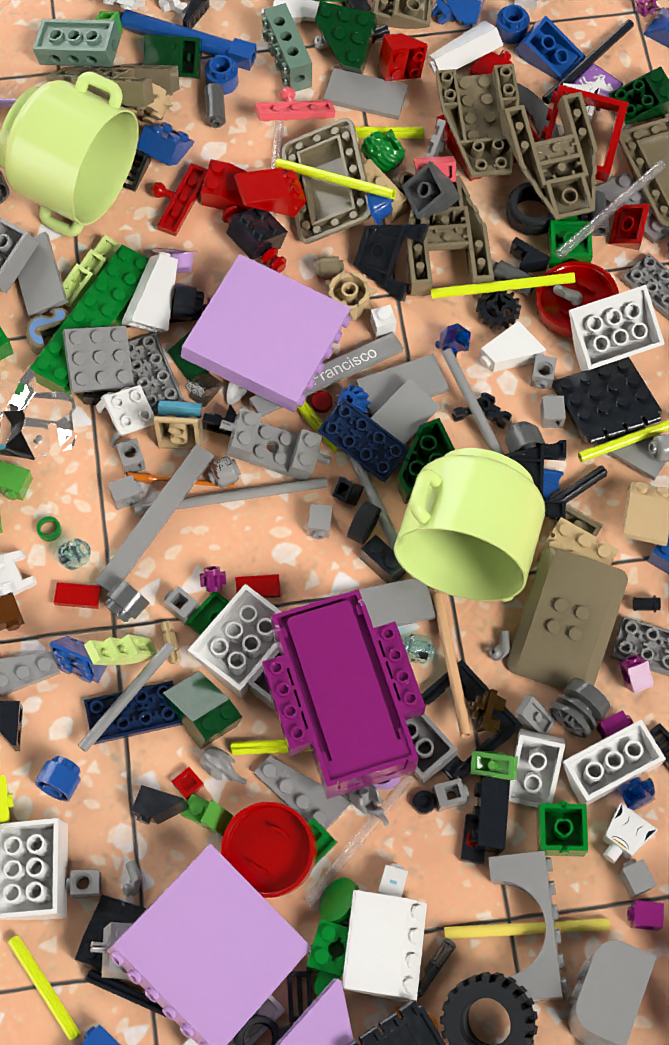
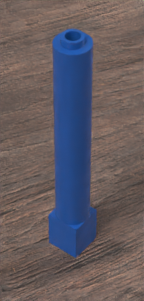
M128 9L120 14L123 29L143 35L203 39L202 53L212 56L225 55L236 62L238 68L250 71L257 57L255 43L234 38L231 41Z

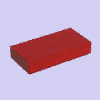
M279 574L235 577L236 594L246 584L263 598L281 597Z
M57 582L54 605L98 609L101 586Z

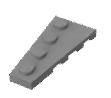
M52 651L1 658L0 697L59 675L60 671Z

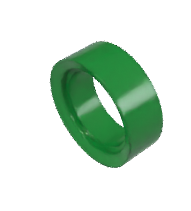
M47 516L38 522L37 532L42 540L51 542L61 535V525L56 518ZM53 522L57 525V530L52 535H45L41 532L43 524Z

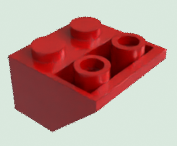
M402 33L384 35L377 66L384 80L394 81L421 78L428 48L427 43Z

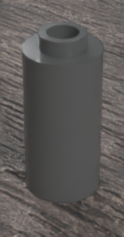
M211 83L204 87L206 123L212 128H220L226 122L224 90L221 85Z
M596 190L595 211L588 213V221H591L592 236H604L610 231L606 197L603 192Z
M503 260L499 263L495 262L493 265V274L496 281L534 277ZM534 287L516 289V291L529 297Z

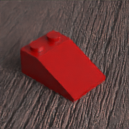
M211 159L201 189L202 206L221 210L228 206H237L239 213L252 209V207L244 206L234 178L236 173L247 171L231 163Z
M273 168L236 173L234 175L244 206L295 217L307 201L297 173L293 170Z

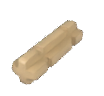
M162 622L160 627L164 643L169 642L175 648L168 657L170 664L181 662V656L178 651L172 622Z

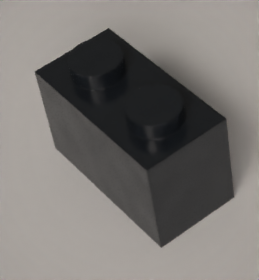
M377 535L373 536L360 549V559L387 584L397 582L406 573L405 569L396 559L394 550Z

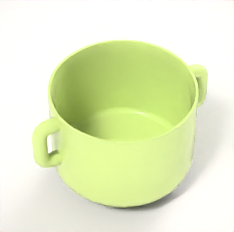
M94 72L81 74L75 85L67 81L55 80L41 87L29 88L20 95L11 107L0 132V166L5 171V177L9 186L18 195L40 205L39 217L46 227L67 237L79 235L84 225L94 223L111 207L123 188V184L126 182L138 144V121L132 111L121 106L123 98L121 88L114 81ZM91 84L108 92L110 99H104L87 91L88 85ZM51 211L72 220V225L53 217Z
M462 448L451 451L444 457L428 463L418 474L395 542L394 553L396 559L412 577L445 594L476 601H511L524 589L545 517L543 497L535 486L529 472L513 459L494 451L479 448Z

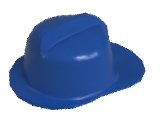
M368 193L367 203L375 223L380 226L382 219L393 211V200Z

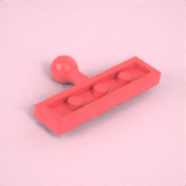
M285 87L280 92V97L284 102L255 103L254 109L259 121L266 122L271 120L334 118L336 112L330 100L295 101L296 93L291 87Z

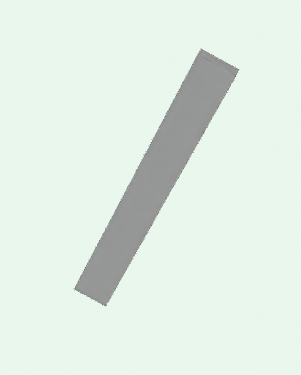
M198 444L194 446L96 579L95 583L109 592L121 578L124 580L127 578L214 459L212 453Z

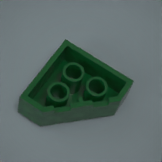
M320 1L315 16L317 28L339 62L342 70L363 75L377 26L376 13Z
M440 418L419 426L404 464L400 469L396 487L404 504L409 502L416 478L423 467L455 450Z

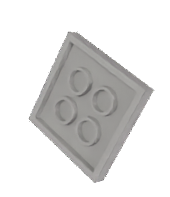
M126 326L63 330L71 393L111 391L134 387Z

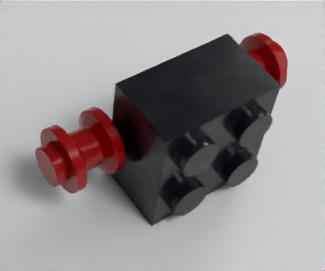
M237 206L225 208L222 212V221L224 223L230 222L226 234L250 259L253 260L261 257L262 264H269L270 269L278 273L282 272L286 267L287 260L284 256L278 257L277 255L288 231L269 211L252 208L239 213Z

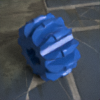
M349 385L348 388H341L342 394H336L339 398L338 401L334 402L336 406L342 398H345L360 411L369 412L366 407L371 404L367 400L370 395L364 392L363 388Z

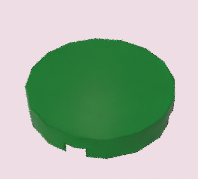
M343 877L329 884L319 902L321 917L326 921L341 924L340 921L344 919L348 920L351 915L353 890H358V885L349 878Z

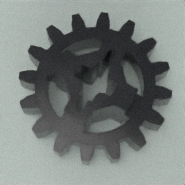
M507 291L482 293L481 298H478L476 312H479L478 319H483V325L489 323L490 329L494 326H497L498 330L501 329V326L508 329L509 323L514 325L516 319H519L521 305H519L520 299L514 298V292L510 294Z

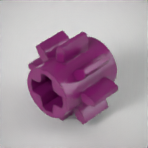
M634 0L637 5L635 11L641 12V15L646 17L647 13L654 15L655 9L659 8L656 3L657 0Z
M219 566L205 567L204 573H200V586H205L207 592L222 590V585L226 584L225 571L220 572Z

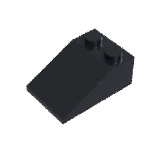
M102 894L83 935L75 961L79 965L102 972L103 953L91 952V942H103L104 928L111 922L133 924L146 908Z

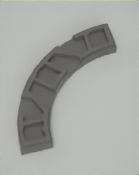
M517 83L520 98L519 105H524L539 134L540 141H544L541 135L543 127H548L549 121L546 120L549 108L535 93ZM556 122L551 139L559 137Z

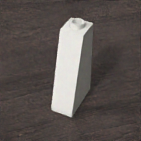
M484 20L429 55L432 61L429 65L433 73L437 70H456L503 46L497 28Z
M159 252L158 255L149 258L122 319V324L153 333L156 332L157 334L168 331L178 259L171 257L169 253Z

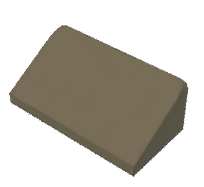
M566 504V520L597 537L603 524Z

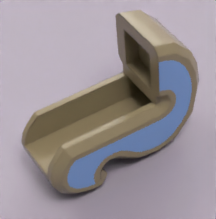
M64 308L52 309V317L40 315L28 322L26 336L29 346L35 354L39 355L45 348L43 338L54 335L69 316L68 311Z

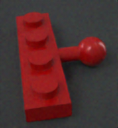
M191 163L176 192L166 189V186L161 182L152 184L150 191L155 198H162L164 196L171 199L157 225L158 230L177 236L202 189L207 173L206 168Z

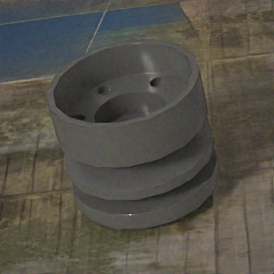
M573 678L563 691L565 696H558L556 702L550 706L549 711L552 717L564 729L579 738L585 739L590 735L591 730L595 729L596 721H601L611 706L607 698L596 687L583 679Z

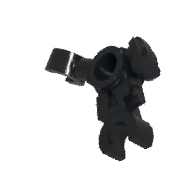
M486 392L481 393V397L477 401L486 419L491 422L496 421L497 426L504 429L506 423L501 418L510 421L511 413L500 411L501 408L494 405L496 403L494 396ZM457 407L453 409L452 417L454 422H458L466 416L472 415L469 407Z

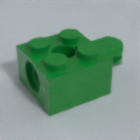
M578 215L550 221L548 229L549 268L570 261L591 263L593 257L591 221H579Z
M320 919L306 965V970L318 973L314 984V991L317 996L321 994L334 978L343 980L349 927Z

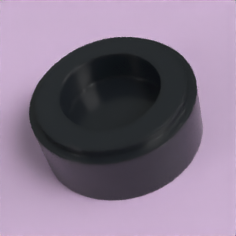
M426 790L417 792L413 798V808L421 815L431 813L436 805L435 796Z

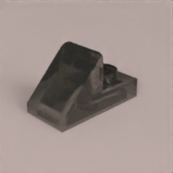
M207 372L188 379L185 387L191 390L189 394L190 399L196 403H202V406L206 407L224 383Z

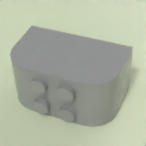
M612 940L600 945L588 961L585 960L576 978L580 982H577L575 988L572 989L568 1002L572 1003L568 1013L569 1028L579 1041L587 1045H627L657 956L625 942Z

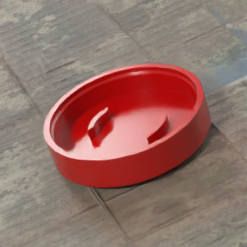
M570 261L551 268L544 275L575 273V283L560 285L579 291L583 296L580 305L574 306L571 304V301L554 294L553 288L555 285L537 287L536 311L539 319L551 332L569 339H573L569 310L619 294L615 280L606 270L584 261Z
M260 802L244 808L230 821L222 838L221 855L263 898H275L295 891L308 879L315 865L317 843L311 825L300 812L285 804Z

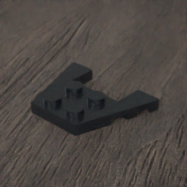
M366 225L353 265L376 281L386 291L390 292L396 299L404 302L410 284L391 278L404 237L424 243L429 225Z
M566 440L504 455L522 465L529 472L535 486L543 497L544 460L565 461ZM544 500L545 516L557 521L561 517L566 519V501Z

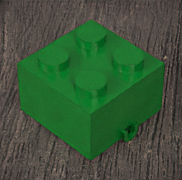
M559 801L558 804L540 803L536 809L537 852L545 851L547 856L584 857L588 852L587 804H568L567 801Z

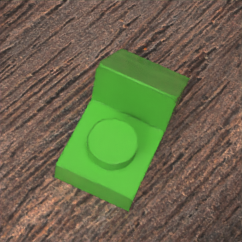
M472 751L470 774L516 780L518 756L505 755L504 752Z
M192 794L187 802L189 807L181 813V816L223 837L233 815L215 801L211 800L208 802Z

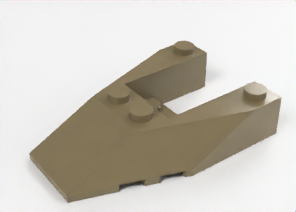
M120 65V68L64 67L46 75V79L50 82L63 80L75 85L81 74L85 72L97 73L119 85L123 95L121 105L135 106V109H146L147 105L154 102L152 83L167 91L166 96H172L174 92L180 90L178 66ZM91 84L88 85L87 91L104 99H110L108 92Z
M582 92L564 95L557 104L566 136L534 142L524 105L506 108L500 117L505 137L521 170L555 221L595 211V175L597 173L596 154L598 148Z
M460 175L456 176V182H453L460 199L446 211L417 219L413 209L411 210L408 224L429 225L424 243L406 238L411 296L431 295L433 281L429 251L466 249L470 284L494 281L487 225L482 221L479 210L470 199V194Z

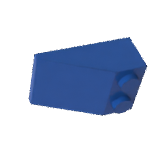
M547 16L537 21L514 48L527 63L557 81L564 78L586 57Z

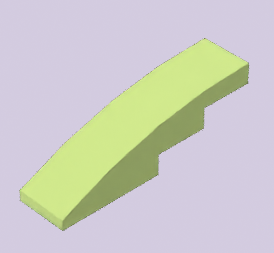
M104 235L94 250L90 249L81 264L76 263L63 282L68 303L65 304L66 306L72 308L84 296L121 245Z
M130 634L122 639L109 637L103 642L90 640L84 644L94 665H125L150 661L157 653L151 638Z

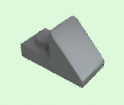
M526 694L516 711L518 721L523 725V728L529 731L548 735L556 722L532 695Z

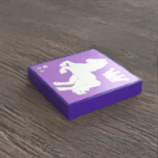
M594 63L572 83L599 86L600 95L609 97L608 94L623 86L622 82Z

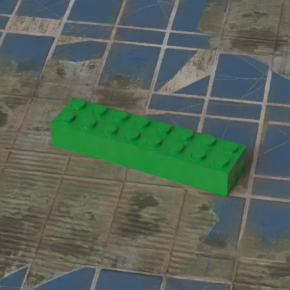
M123 244L120 246L30 366L29 371L33 381L65 399L69 398L72 393L70 391L63 330L121 326L122 319L149 258Z

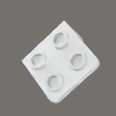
M140 385L132 388H123L114 394L112 392L107 393L101 397V400L96 405L99 413L109 412L115 428L121 436L154 425L153 411Z

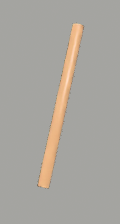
M437 593L432 598L461 738H468L472 735L445 601L443 594Z

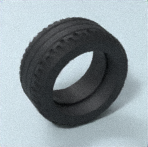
M530 182L518 185L512 190L508 198L506 207L508 222L515 230L529 236L547 233L550 221L555 219L550 212L541 217H530L522 213L517 205L523 201L535 200L544 206L545 204Z

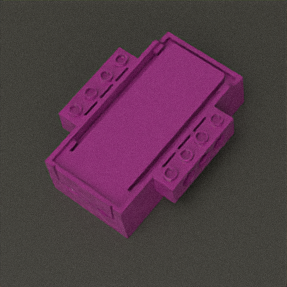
M359 589L271 615L272 631L280 656L262 661L263 672L289 754L292 756L311 750L326 799L415 772L419 758L406 720L424 715L426 707L396 621L373 628Z

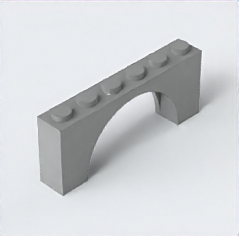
M545 851L488 857L491 882L494 885L513 886L528 893L540 905L546 923L544 944L537 958L526 969L506 978L512 977L517 980L516 984L519 987L523 985L527 990L525 994L528 998L532 997L534 1002L564 999V993L568 992L566 977L562 978L561 968H565L563 953H559L558 943H562L560 928L556 929L555 919H559L557 904L553 905L552 895H556L554 881H550L549 872L553 871L551 857H547Z

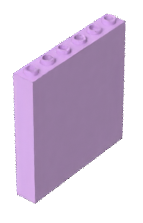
M239 254L184 342L181 358L294 413L298 406H303L307 398L305 393L307 390H312L316 382L314 377L316 374H321L325 366L323 363L325 358L329 359L334 350L333 344H338L342 337V328L348 327L351 321L349 316L351 308Z
M210 844L107 951L111 954V960L128 972L129 979L135 984H140L145 990V995L163 1008L162 1012L168 1019L177 1022L180 1026V1031L187 1038H192L198 1045H227L312 947Z

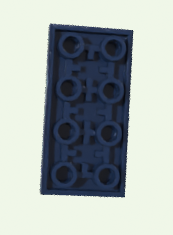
M345 398L341 399L317 430L320 435L384 484L406 457L410 449Z
M173 680L142 687L93 745L182 725V722L162 695L163 692L174 686ZM123 692L84 700L89 730L93 728Z

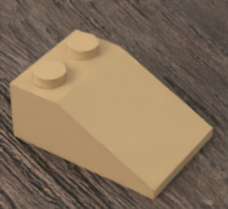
M175 415L154 416L159 448L192 450L196 444L202 446L203 423L201 418L195 416L184 418Z
M631 481L625 501L623 537L667 546L669 535V489L662 486H650L644 482L636 483Z

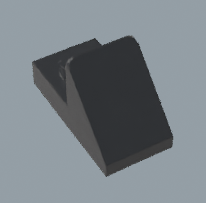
M515 237L511 243L510 254L514 258L522 260L519 269L526 273L545 271L548 268L550 257Z
M229 404L225 418L216 413H204L202 419L203 429L231 436V431L219 427L222 419L234 423L237 414L232 405Z

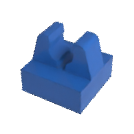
M437 0L435 2L437 5L432 14L435 17L442 14L437 20L441 25L450 20L453 22L456 19L449 5L444 0Z

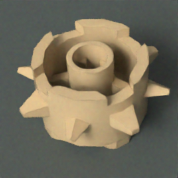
M153 83L154 102L147 105L146 109H135V106H126V109L132 111L135 115L143 117V121L151 124L154 123V120H162L165 112L172 113L169 107L173 106L169 102L171 96H166L167 91Z
M344 270L342 275L341 273L338 274L332 281L326 280L325 283L329 286V293L326 296L350 307L349 316L351 321L361 317L367 309H374L369 303V299L377 293V289L369 287L365 274L361 275L356 272L348 274Z

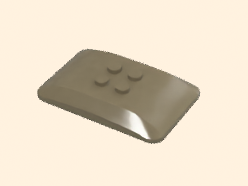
M669 117L621 131L618 142L647 204L650 205L652 213L661 226L669 228Z
M342 118L290 140L282 147V158L284 160L368 182L354 123L349 118ZM297 174L307 200L295 216L298 237L303 243H313L363 223L372 216L367 203L368 193Z
M551 547L545 550L542 554L507 660L510 672L563 691L573 678L583 679L594 686L628 583L625 571L558 548Z

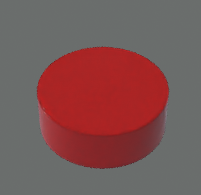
M318 391L312 396V407L316 412L325 413L332 408L333 399L328 392Z

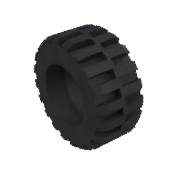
M490 972L475 974L461 981L447 995L448 1000L442 1006L444 1015L440 1016V1024L444 1025V1030L441 1031L443 1039H448L449 1045H490L480 1041L474 1035L468 1019L470 1007L474 1002L482 998H490L499 1002L505 1008L510 1019L509 1035L503 1042L496 1045H533V1038L537 1034L538 1026L535 1025V1021L538 1019L537 1011H534L532 1007L535 1003L532 997L528 998L525 994L527 992L523 985L519 987L516 984L517 980L512 977L506 978L504 974L498 972L490 974Z

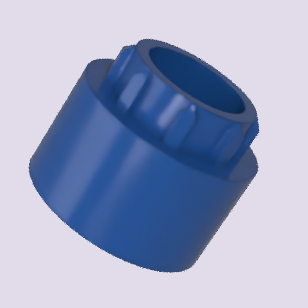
M508 5L502 8L497 15L496 28L502 42L506 44H518L528 32L530 17L527 11L519 5Z
M217 55L211 58L205 65L206 85L217 83L223 87L224 95L232 93L239 83L236 62L225 55Z
M56 756L51 761L45 762L34 783L47 795L60 801L68 802L81 781L79 777L81 773L80 768L71 760L62 756Z

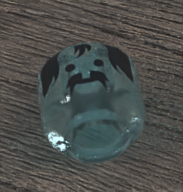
M79 538L67 541L58 550L59 562L69 570L80 568L91 557L90 546Z
M410 633L407 637L403 638L402 641L410 662L425 664L429 658H433L435 645H432L429 636Z

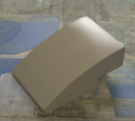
M372 0L371 13H376L377 25L379 26L387 24L388 27L400 29L427 28L430 26L433 0Z

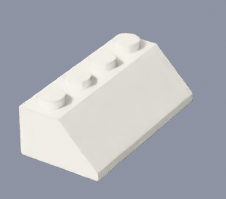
M641 719L564 760L563 765L570 787L580 804L589 805L639 778L642 774L658 768L666 758Z

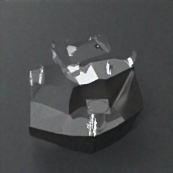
M29 365L19 381L0 376V455L35 460L36 457H46L51 449L47 424H55L57 426L60 446L63 451L72 449L76 443L77 433L73 430L72 413L76 406L74 398L65 392L36 393V378Z

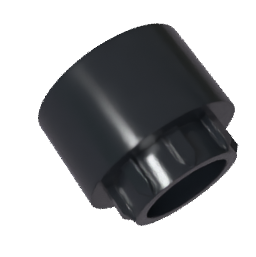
M176 283L171 318L192 322V318L199 319L204 302L203 291H198L196 286Z

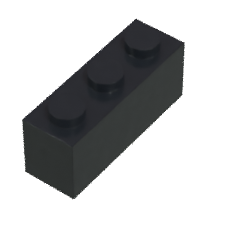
M482 777L475 784L474 797H477V806L474 805L472 819L476 820V828H472L470 842L474 843V849L499 854L504 851L510 780Z

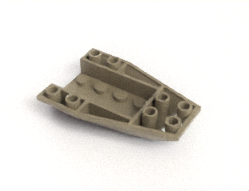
M514 64L494 65L492 74L461 77L456 76L455 69L437 70L435 73L441 109L471 177L512 174L514 154L505 137L500 117L504 109L519 106L520 98Z

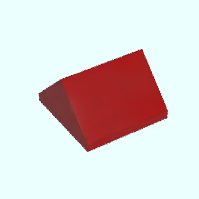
M617 205L608 244L639 250L650 205Z

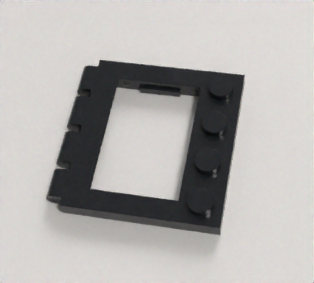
M463 660L457 663L463 694L469 702H474L476 695L482 697L483 692L490 691ZM448 672L421 694L425 707L429 706L450 687ZM506 706L501 712L493 710L492 717L501 721L499 730L496 731L497 733L492 738H488L474 751L495 752L517 733L523 725ZM472 755L464 762L458 756L454 757L442 768L443 773L450 780H455L458 777L463 780L471 772Z

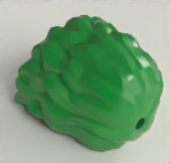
M392 129L388 130L384 136L379 131L372 132L370 136L363 140L360 148L364 157L367 160L371 159L383 173L397 168L403 162L406 152L400 141L395 137Z

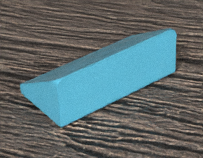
M160 400L158 415H175L184 418L195 416L202 419V403Z

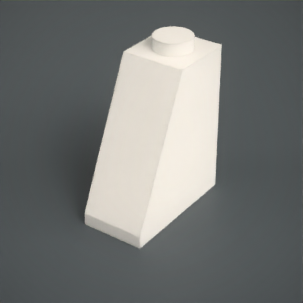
M518 321L482 347L479 359L485 368H489L492 372L532 364L535 362L536 354L545 355L546 349Z

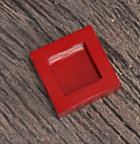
M190 767L171 781L186 800L204 786V783Z

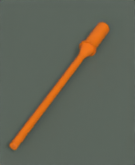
M127 472V476L133 475L134 480L140 482H169L171 479L157 477L150 473ZM198 480L195 483L197 485L218 486L217 483L212 484L211 481ZM234 484L226 487L234 488Z

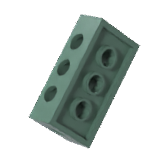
M286 3L264 9V18H262L264 27L262 31L263 39L269 43L270 55L276 59V69L282 73L281 78L284 87H291L295 92L312 87V61Z
M42 19L33 51L40 65L112 67L121 35L113 20Z

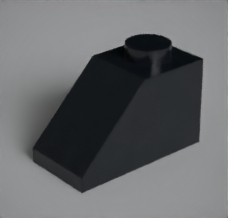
M0 701V736L15 751H20L23 706L20 701Z
M141 785L131 811L137 816L136 820L147 825L150 822L160 824L187 810L189 804L182 797Z

